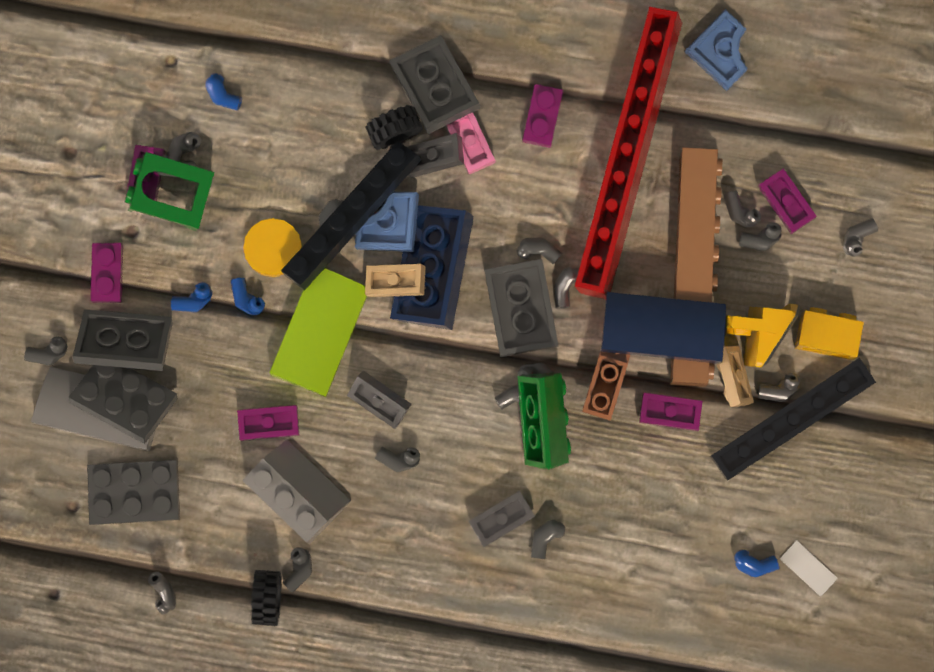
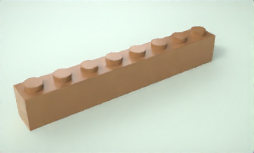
M682 148L680 152L674 299L712 303V292H717L718 274H713V262L718 263L719 245H714V233L719 234L720 216H715V207L721 203V187H716L717 176L722 175L723 165L722 158H717L718 149ZM671 359L670 385L706 387L709 384V380L714 379L715 364Z

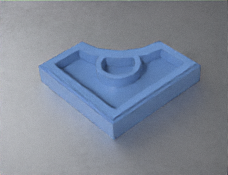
M725 9L685 50V53L721 87L728 91L748 69L741 60L739 52L740 39L747 28Z
M393 192L379 211L374 213L356 233L355 248L357 250L414 252L419 194L417 192Z

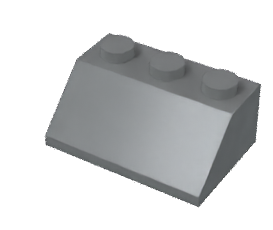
M288 440L264 457L242 480L308 544H311L351 502L344 493Z

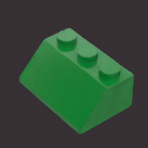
M548 372L517 376L525 465L552 469L569 463L568 455L571 453V444L566 434V425H568L569 417L566 408H564L563 396L566 394V384L562 374Z

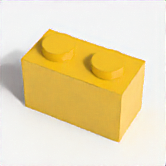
M810 307L809 311L805 310L800 316L795 349L854 360L858 357L864 322L856 320L857 316L852 314L839 313L837 317L827 315V310Z

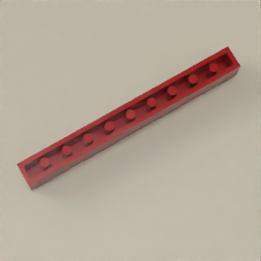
M649 6L575 283V288L580 294L606 300L607 292L612 290L682 26V21L676 11Z

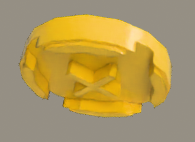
M274 218L261 220L252 226L245 236L243 245L245 259L251 268L262 276L273 278L284 275L281 270L302 248L300 236L295 228L284 220Z

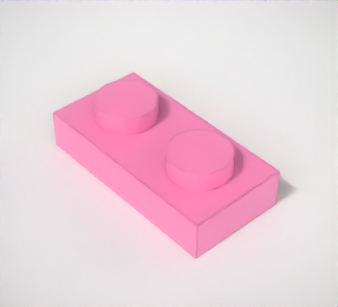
M473 112L446 125L450 135L457 133L462 137L464 165L469 175L495 164L494 156Z

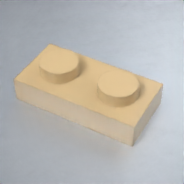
M422 264L366 266L365 295L368 297L424 295L426 266Z
M724 347L722 363L716 365L722 374L726 400L729 402L730 407L754 403L740 347Z

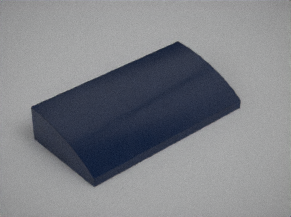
M418 205L414 252H403L400 265L422 264L426 266L424 295L394 296L390 319L453 330L474 218L472 214L466 210Z
M607 292L601 352L720 364L723 360L726 304Z

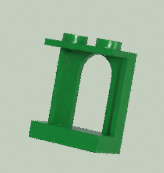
M145 152L143 159L137 157L133 174L137 175L135 187L129 185L125 203L130 204L128 211H136L181 224L185 228L196 231L200 226L215 172ZM155 171L196 182L197 185L190 210L188 211L148 198L142 190L144 177L148 173Z

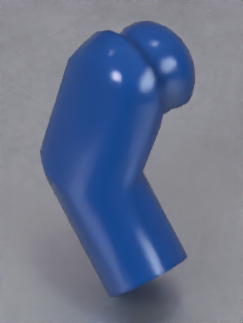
M218 73L211 74L206 80L205 87L212 102L216 105L239 111L242 97L226 92L222 75Z
M245 278L232 279L230 282L235 306L249 315L260 314L265 307L264 300L247 292Z
M200 282L195 286L196 289L189 297L172 296L171 310L185 312L200 311L211 300L212 290L207 283Z
M740 550L734 555L735 565L738 570L754 578L780 569L775 555L760 561L750 556L747 550Z

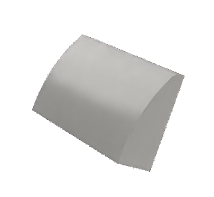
M54 367L49 368L31 420L32 423L150 451L155 431L147 442L143 444L69 403L68 397L85 375Z

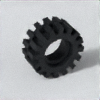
M412 105L389 110L386 114L382 113L379 115L380 117L372 119L365 126L373 147L377 150L387 149L389 146L392 147L397 141L404 143L405 140L412 139L413 136L418 135L423 130L415 108Z
M255 571L251 595L252 625L277 626L280 617L282 576L280 571Z

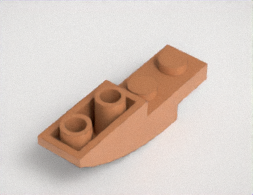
M600 350L582 412L611 421L630 354L601 352Z

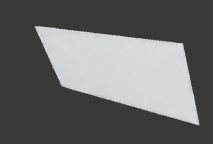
M797 540L780 558L820 597L838 579Z

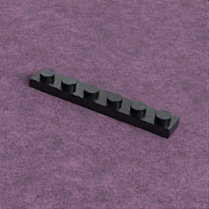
M397 141L281 270L282 273L305 291L421 161L418 154Z
M858 358L710 457L726 481H728L875 384L876 381L861 359Z

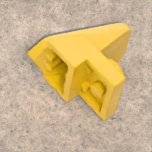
M788 304L782 309L749 307L748 318L726 315V334L747 336L744 353L745 366L761 368L768 364L797 319L800 310L798 304Z

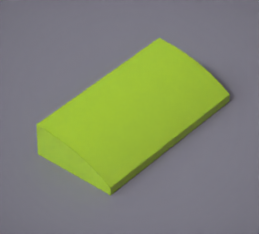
M325 268L305 291L303 290L270 370V375L327 397L366 301L365 285Z

